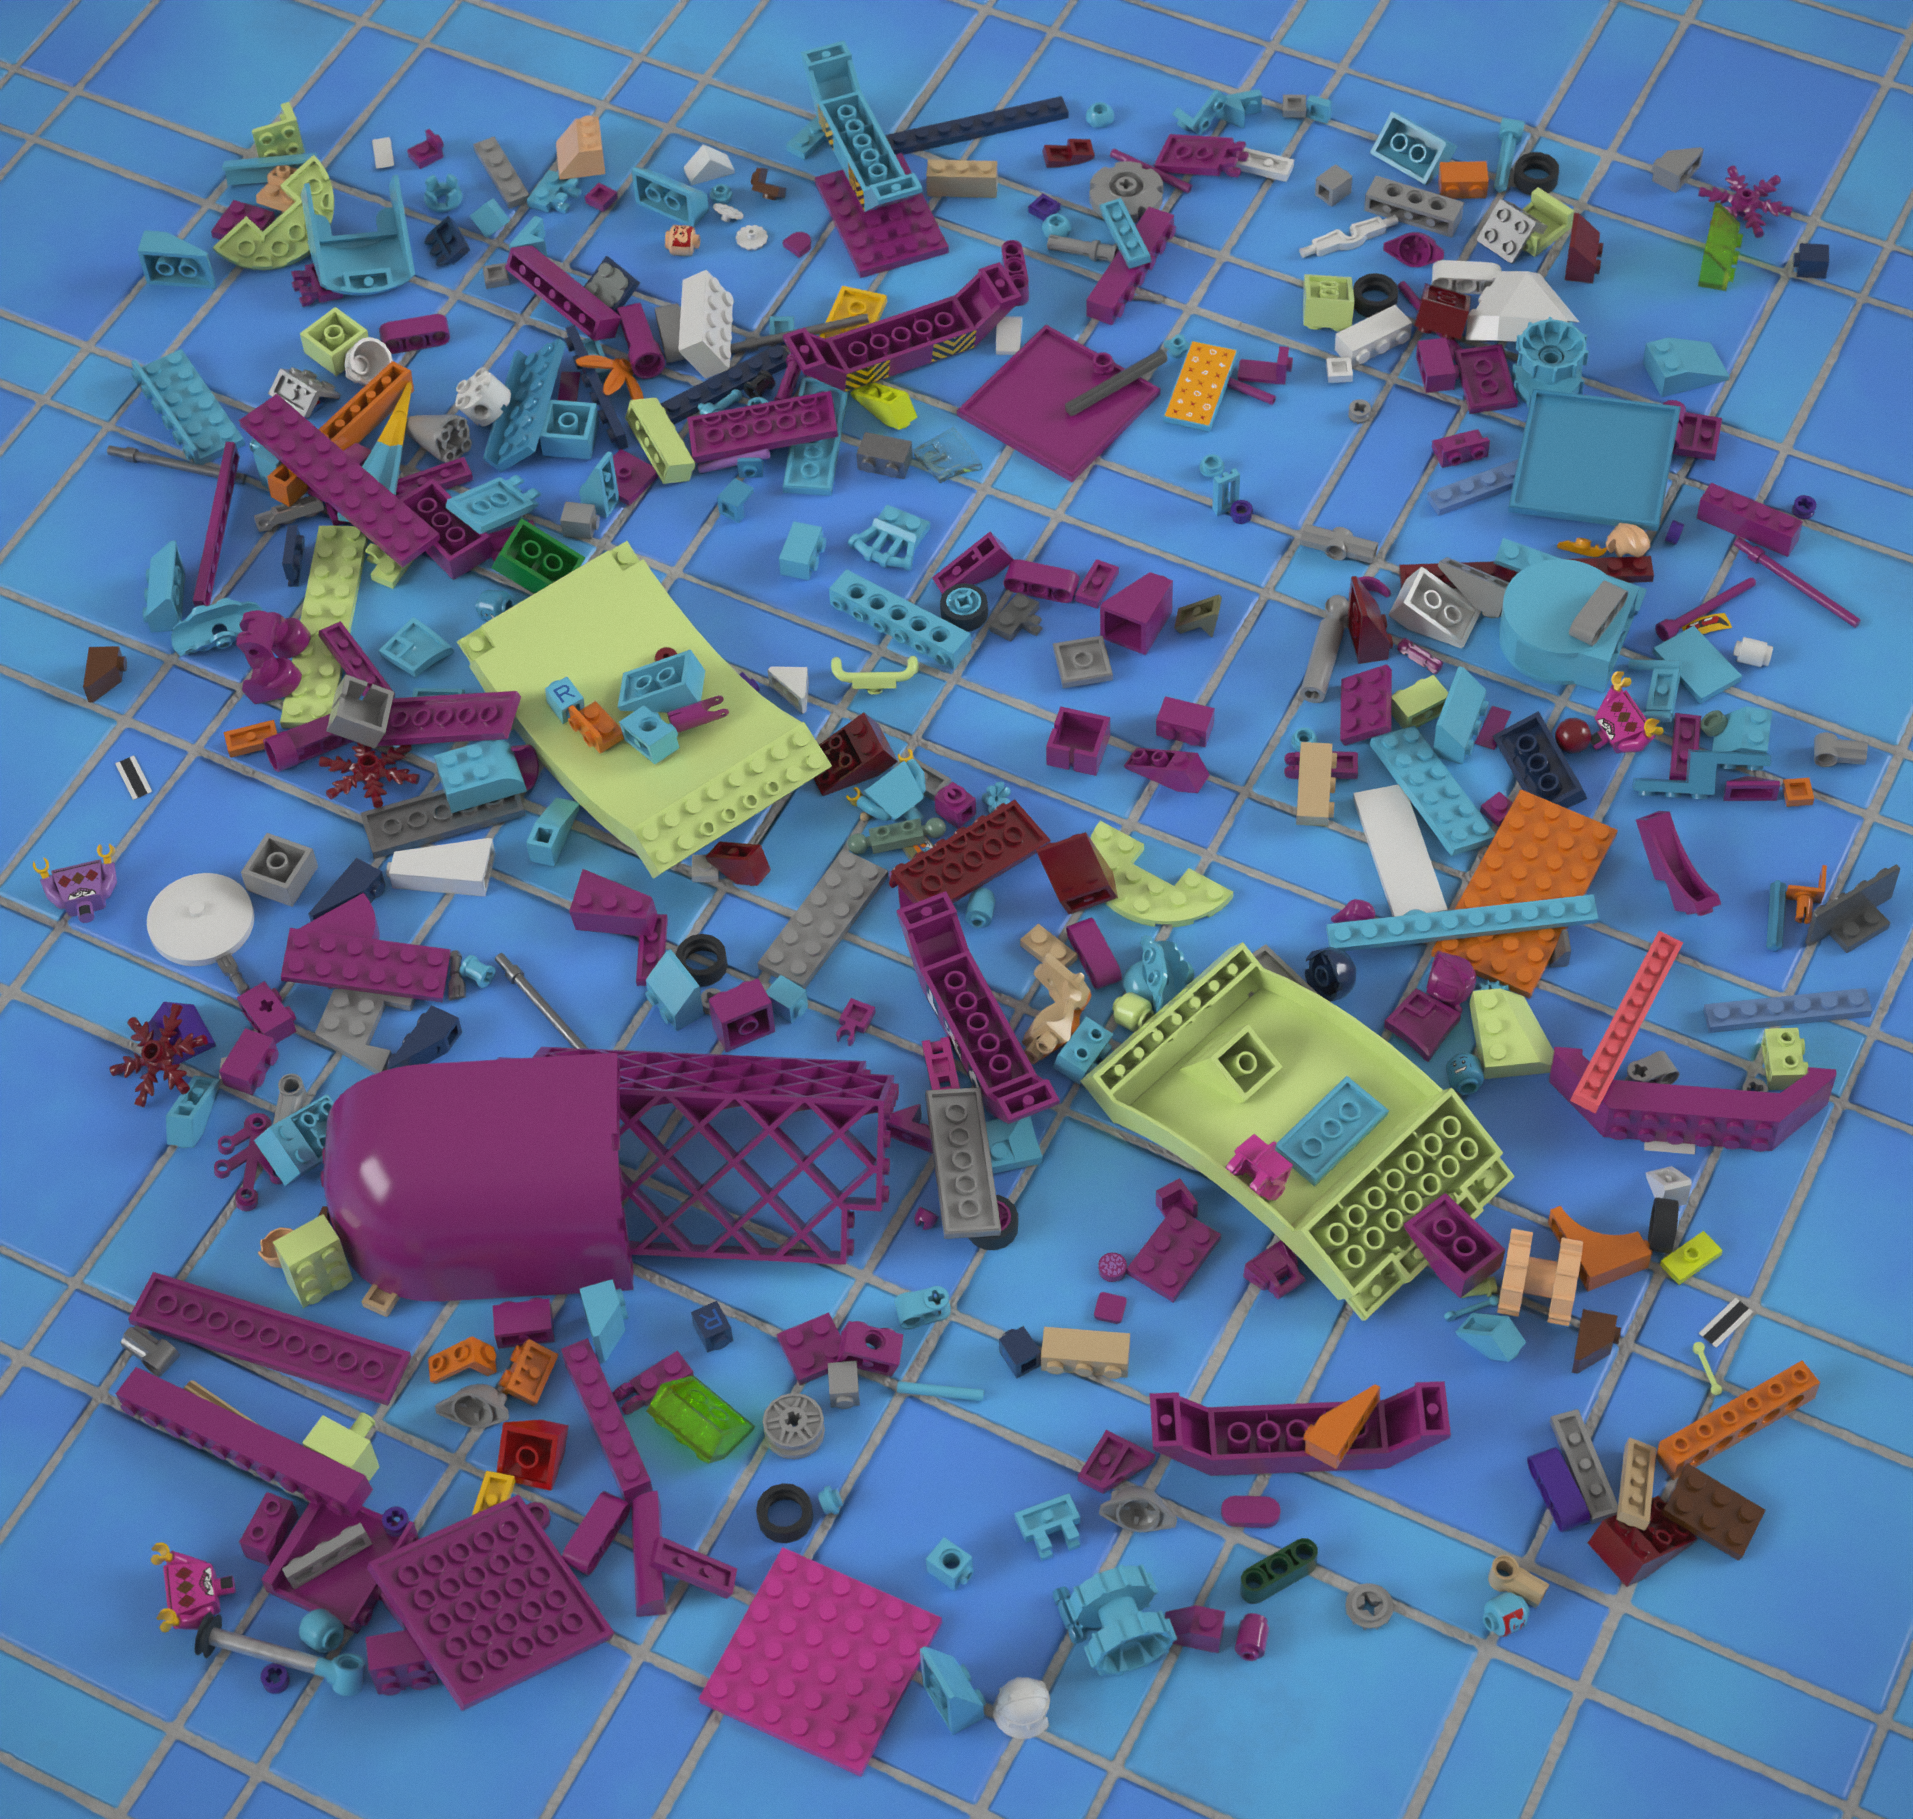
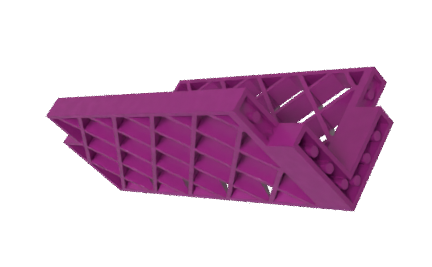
M540 1047L532 1057L618 1054L620 1066V1119L624 1122L620 1126V1136L630 1128L658 1157L634 1181L621 1170L623 1188L621 1202L629 1196L657 1225L640 1242L629 1241L631 1254L846 1265L849 1256L854 1254V1239H849V1229H854L855 1212L850 1210L882 1211L884 1203L889 1202V1186H884L885 1175L890 1173V1158H885V1148H890L891 1131L886 1130V1120H891V1113H893L894 1107H896V1100L899 1097V1083H894V1075L871 1074V1069H866V1061ZM498 1057L496 1060H501V1059H518V1058ZM672 1103L693 1124V1127L667 1149L639 1118L652 1106ZM742 1106L763 1129L736 1152L708 1122L723 1109ZM812 1109L833 1132L806 1156L779 1125L793 1112ZM878 1113L877 1159L848 1130L863 1115ZM698 1132L727 1160L703 1184L674 1156ZM768 1135L797 1163L772 1188L743 1159ZM838 1138L867 1166L841 1191L813 1163ZM663 1164L692 1193L668 1216L639 1188ZM733 1167L762 1196L736 1220L708 1192ZM803 1170L831 1199L806 1223L778 1196V1193ZM873 1173L877 1174L876 1198L848 1197ZM697 1200L726 1228L709 1245L693 1244L673 1224ZM767 1203L795 1231L778 1248L761 1247L742 1227ZM838 1206L842 1210L841 1251H831L811 1229ZM663 1232L673 1243L652 1241ZM733 1235L742 1246H723L722 1244ZM802 1238L813 1250L790 1248Z

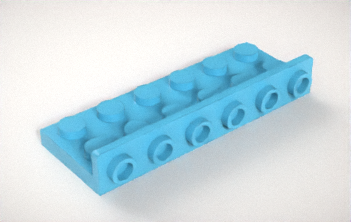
M182 349L142 367L137 360L131 361L134 369L131 371V375L135 383L142 385L141 389L147 400L151 398L154 411L157 415L161 413L167 430L172 429L177 445H183L182 450L188 460L192 459L194 463L204 465L223 456L226 442H234L237 449L245 446L244 438Z

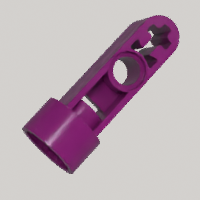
M641 303L617 308V314L621 317L620 326L629 348L628 358L634 374L643 379L656 377L664 370L665 359L659 344L654 341Z
M330 714L263 740L268 759L276 772L283 771L354 741L326 731Z

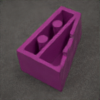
M582 869L569 910L576 930L634 936L644 935L645 937L652 936L658 916L652 897Z

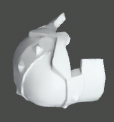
M371 337L363 338L357 343L355 342L354 346L345 354L346 378L353 381V383L366 386L393 361L387 346L380 340Z
M1017 1677L999 1688L1000 1693L993 1704V1717L997 1726L1006 1735L1016 1739H1031L1042 1734L1049 1727L1048 1717L1045 1715L1049 1709L1050 1697L1043 1681Z

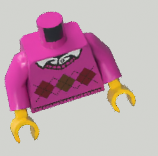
M1617 671L1612 675L1611 681L1613 685L1610 687L1594 717L1600 729L1591 735L1590 743L1595 750L1609 743L1615 753L1641 752L1656 736H1660L1664 732L1662 727L1656 726L1660 721L1654 718L1646 719L1627 690L1623 691L1622 687H1629L1631 685L1629 677L1623 678L1621 682L1624 672Z
M158 1542L152 1547V1551H157L161 1554V1556L154 1554L150 1558L152 1564L160 1565L163 1561L167 1563L163 1568L168 1608L162 1609L156 1618L157 1620H165L159 1627L162 1632H168L172 1626L174 1629L198 1630L207 1613L212 1612L214 1616L221 1611L219 1596L236 1593L233 1575L217 1578L212 1564L176 1551L170 1552L168 1545L163 1542Z

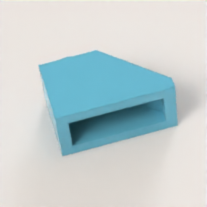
M1472 1313L1455 1332L1458 1337L1486 1357L1497 1361L1509 1362L1514 1359L1526 1343L1508 1316Z

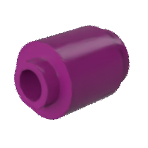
M1249 1613L1244 1615L1243 1620L1239 1623L1235 1651L1244 1660L1255 1661L1265 1655L1269 1626L1264 1616Z

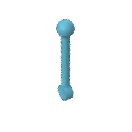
M1492 1295L1487 1301L1455 1312L1449 1311L1444 1317L1447 1322H1450L1458 1316L1490 1305L1498 1306L1500 1298Z

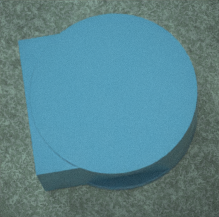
M1553 559L1530 565L1520 571L1510 581L1504 594L1499 628V642L1502 652L1514 668L1534 680L1554 685L1576 684L1604 693L1634 619L1640 586L1612 579L1599 569L1575 560ZM1605 580L1628 591V597L1622 609L1596 644L1591 646L1570 636L1569 630L1576 616Z

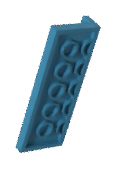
M560 338L552 343L545 344L542 349L536 353H531L529 356H526L520 350L515 351L505 382V386L511 393L508 406L503 404L501 407L503 413L493 422L483 456L486 462L500 472H503L536 451L566 343Z

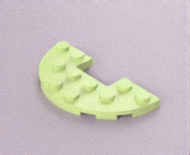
M313 155L280 185L281 189L295 203L262 232L246 216L213 246L214 252L228 262L254 270L283 268L307 257L310 254L307 243L308 235L301 200L304 184H310L315 215L326 217L329 220L330 226L334 215L333 188L321 162Z
M1102 821L1097 824L1090 839L1114 874L1118 898L1105 902V904L1119 915L1131 921L1153 927L1156 924H1172V927L1194 924V920L1205 916H1213L1233 899V891L1190 868L1173 886L1134 865L1133 863L1144 851V844Z

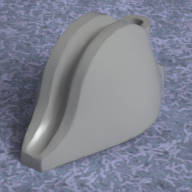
M486 1384L466 1386L435 1405L436 1414L471 1428H485L509 1419L508 1409L504 1406L507 1396L504 1393H498L494 1387Z
M1129 1486L1121 1491L1114 1490L1111 1493V1500L1102 1503L1099 1515L1133 1532H1151L1175 1528L1177 1523V1517L1166 1508L1160 1496L1153 1490L1142 1486Z

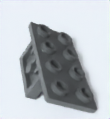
M1896 864L1889 869L1884 868L1874 878L1868 881H1861L1852 891L1841 893L1833 902L1816 908L1812 913L1805 943L1811 946L1830 935L1848 953L1889 929V920L1876 907L1892 897L1900 867Z

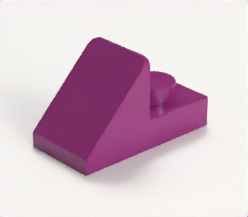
M920 1104L891 1113V1120H886V1130L891 1131V1138L933 1153L929 1125L919 1124L922 1118Z

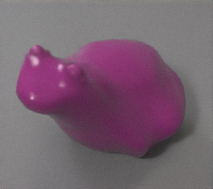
M1353 899L1340 912L1332 916L1331 921L1333 923L1374 919L1375 910L1369 902Z

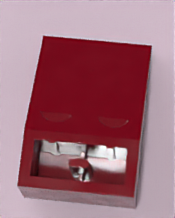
M863 712L819 744L832 766L815 777L814 780L821 794L825 796L875 778L896 764L898 760L879 724Z
M1086 832L1075 834L1070 838L1049 843L1044 847L1036 849L1058 900L1068 914L1118 898L1113 871Z
M1659 1495L1652 1498L1650 1522L1645 1531L1617 1520L1616 1514L1604 1519L1587 1542L1626 1587L1647 1578L1698 1540L1693 1533L1660 1514L1666 1502Z

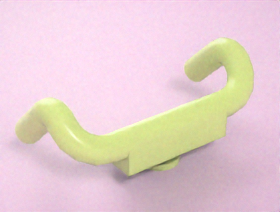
M915 656L908 658L907 668L901 672H845L839 657H834L831 660L832 673L837 679L842 682L852 683L853 689H867L869 694H880L883 692V689L896 688L897 682L907 681L919 671L918 659Z

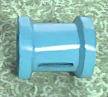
M469 955L463 961L459 973L463 977H470L477 982L478 986L485 988L493 980L496 970L491 965L486 966L479 962L476 956Z

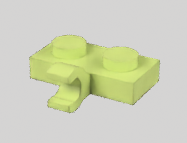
M370 544L365 550L366 553L370 554L367 557V561L377 564L371 573L372 581L394 589L414 561L412 560L402 568L375 544Z

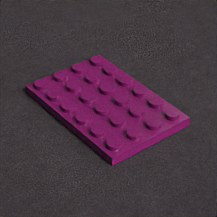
M896 154L895 156L905 175L912 174L903 154ZM843 169L815 177V185L860 278L949 253V246L922 193L909 200L865 212Z

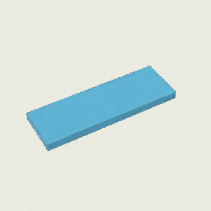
M802 377L799 396L831 391L838 437L789 447L783 481V493L832 496L849 391H841L814 378Z

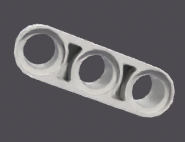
M1440 260L1435 262L1432 267V285L1462 294L1481 295L1484 289L1490 287L1494 282L1492 277L1495 272L1502 270L1496 263Z

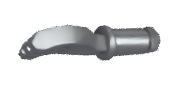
M457 950L452 951L450 955L451 971L449 974L451 979L449 981V1001L466 998L465 982L459 973L462 955Z
M231 953L216 960L222 973L225 976H229V980L233 982L240 995L250 990L249 985L242 978L241 972L238 971V965Z

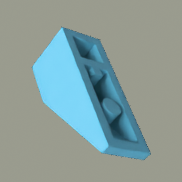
M609 451L597 464L579 490L581 503L595 505L596 514L605 518L611 514L620 502L613 455Z
M193 1076L188 1083L190 1091L186 1094H181L166 1115L167 1144L177 1145L180 1148H194L203 1135L220 1086V1079Z

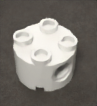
M482 367L468 380H462L457 385L456 391L458 394L455 405L476 425L487 426L503 413L501 407L503 404L508 406L511 393L503 383Z

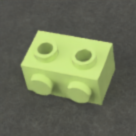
M1798 1028L1765 1029L1761 1047L1768 1090H1785L1806 1075L1809 1066L1808 1062H1803L1802 1056L1805 1054V1042L1803 1038L1799 1037Z

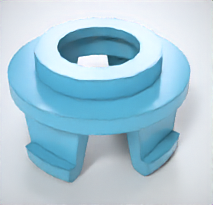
M448 174L446 182L439 183L435 175L428 177L425 180L426 192L424 194L426 206L436 212L451 211L459 206L462 201V191L458 187V179ZM445 195L446 203H438L437 198Z

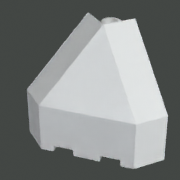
M1496 271L1492 277L1494 282L1490 287H1486L1479 297L1478 307L1472 309L1468 314L1466 340L1477 342H1516L1517 335H1522L1529 322L1535 323L1548 320L1549 317H1552L1553 320H1561L1567 323L1579 321L1539 273Z

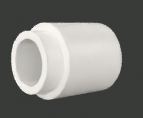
M1743 637L1742 641H1736L1733 655L1737 656V662L1757 667L1762 665L1768 666L1773 646L1767 645V642Z

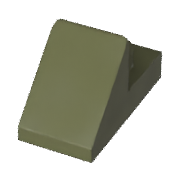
M1218 594L1178 608L1174 628L1181 634L1201 627L1210 637H1213L1222 597Z

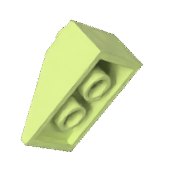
M1304 274L1303 326H1308V328L1314 330L1326 327L1335 331H1342L1351 327L1354 310L1352 277Z

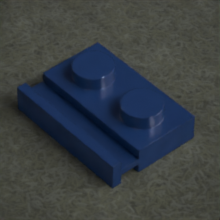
M298 525L287 526L282 565L286 580H288V587H298L302 568L305 540L304 536L299 533Z

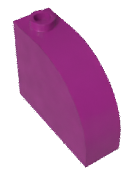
M364 893L299 928L377 940L380 938L374 909Z

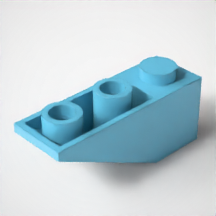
M556 797L537 819L526 842L530 861L555 867L581 805L578 802Z

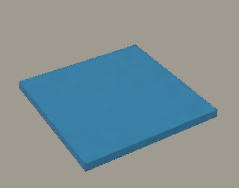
M1533 389L1508 512L1612 526L1626 523L1636 525L1643 530L1658 531L1681 407Z

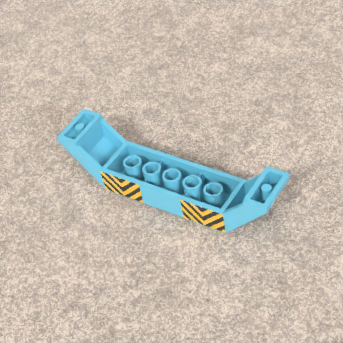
M845 41L801 52L819 124L864 211L867 212L906 201L921 194L923 188L915 173L905 175L861 92L852 61V54Z

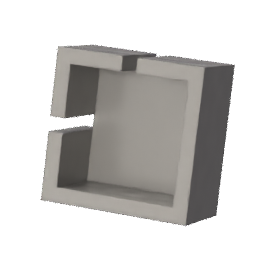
M345 675L336 689L332 704L333 710L330 713L326 731L376 748L386 732L394 692L372 684L364 698L359 700L368 682Z

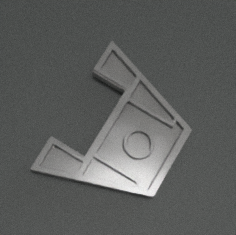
M334 989L315 1031L316 1039L375 1074L387 1070L388 1060L392 1055L391 1050L370 1046L386 1006L412 1011L416 999Z

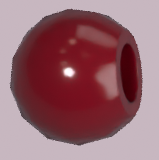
M1567 718L1559 723L1555 732V739L1559 748L1569 754L1580 753L1588 747L1591 741V732L1585 721L1579 718Z

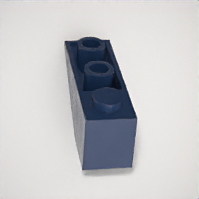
M431 1005L426 1013L421 1014L413 1031L405 1036L402 1046L397 1053L391 1055L387 1063V1069L428 1064L448 1053L462 1033L459 1018Z

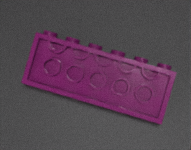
M831 391L687 417L692 458L695 463L763 449L770 450L838 437Z

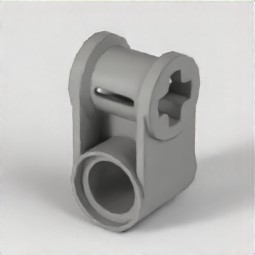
M1657 1051L1648 1057L1631 1062L1627 1068L1628 1076L1624 1081L1672 1084L1678 1079L1680 1074L1664 1051Z

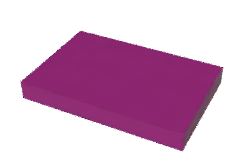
M1502 344L1454 350V359L1459 369V377L1470 414L1516 408L1518 406L1517 396Z

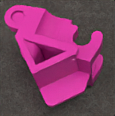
M1253 1134L1235 1149V1155L1227 1164L1226 1169L1236 1176H1243L1246 1173L1253 1179L1249 1186L1253 1191L1268 1200H1277L1285 1190L1284 1185L1288 1180L1293 1164L1275 1151L1277 1144L1275 1141L1268 1145Z

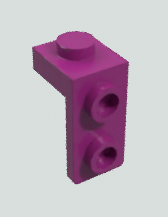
M1279 346L1277 363L1241 359L1237 379L1285 385L1287 372H1292L1293 358L1289 357V347Z

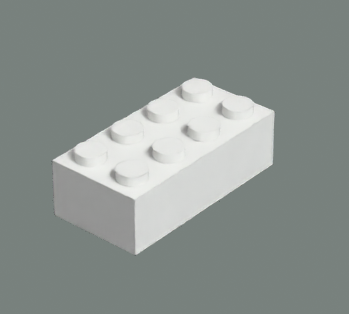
M707 270L688 277L682 282L678 349L705 379L724 372L730 367L732 307L734 304L731 293L726 291L720 285L717 278L713 277Z

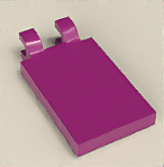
M1169 134L1154 163V167L1166 173L1219 176L1221 171H1223L1230 177H1239L1241 169L1235 166L1238 161L1246 162L1249 154L1248 152H1242L1246 146L1245 141L1234 143V139L1230 137Z

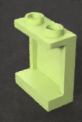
M1536 188L1532 192L1531 202L1523 210L1548 227L1543 234L1532 233L1522 250L1534 257L1539 255L1572 228L1574 210L1542 189Z

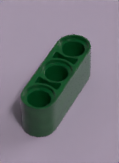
M1301 1538L1248 1567L1241 1575V1597L1250 1604H1257L1311 1574L1317 1565V1545L1308 1538ZM1307 1554L1311 1558L1307 1560H1302L1298 1557V1555ZM1275 1568H1282L1286 1572L1283 1574H1276L1272 1570ZM1256 1582L1260 1587L1250 1588L1247 1584Z

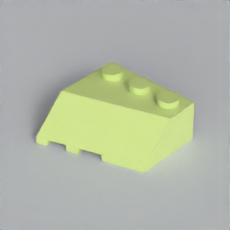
M1500 988L1473 991L1469 1005L1478 1058L1481 1062L1484 1079L1550 1073L1554 1050L1525 997Z

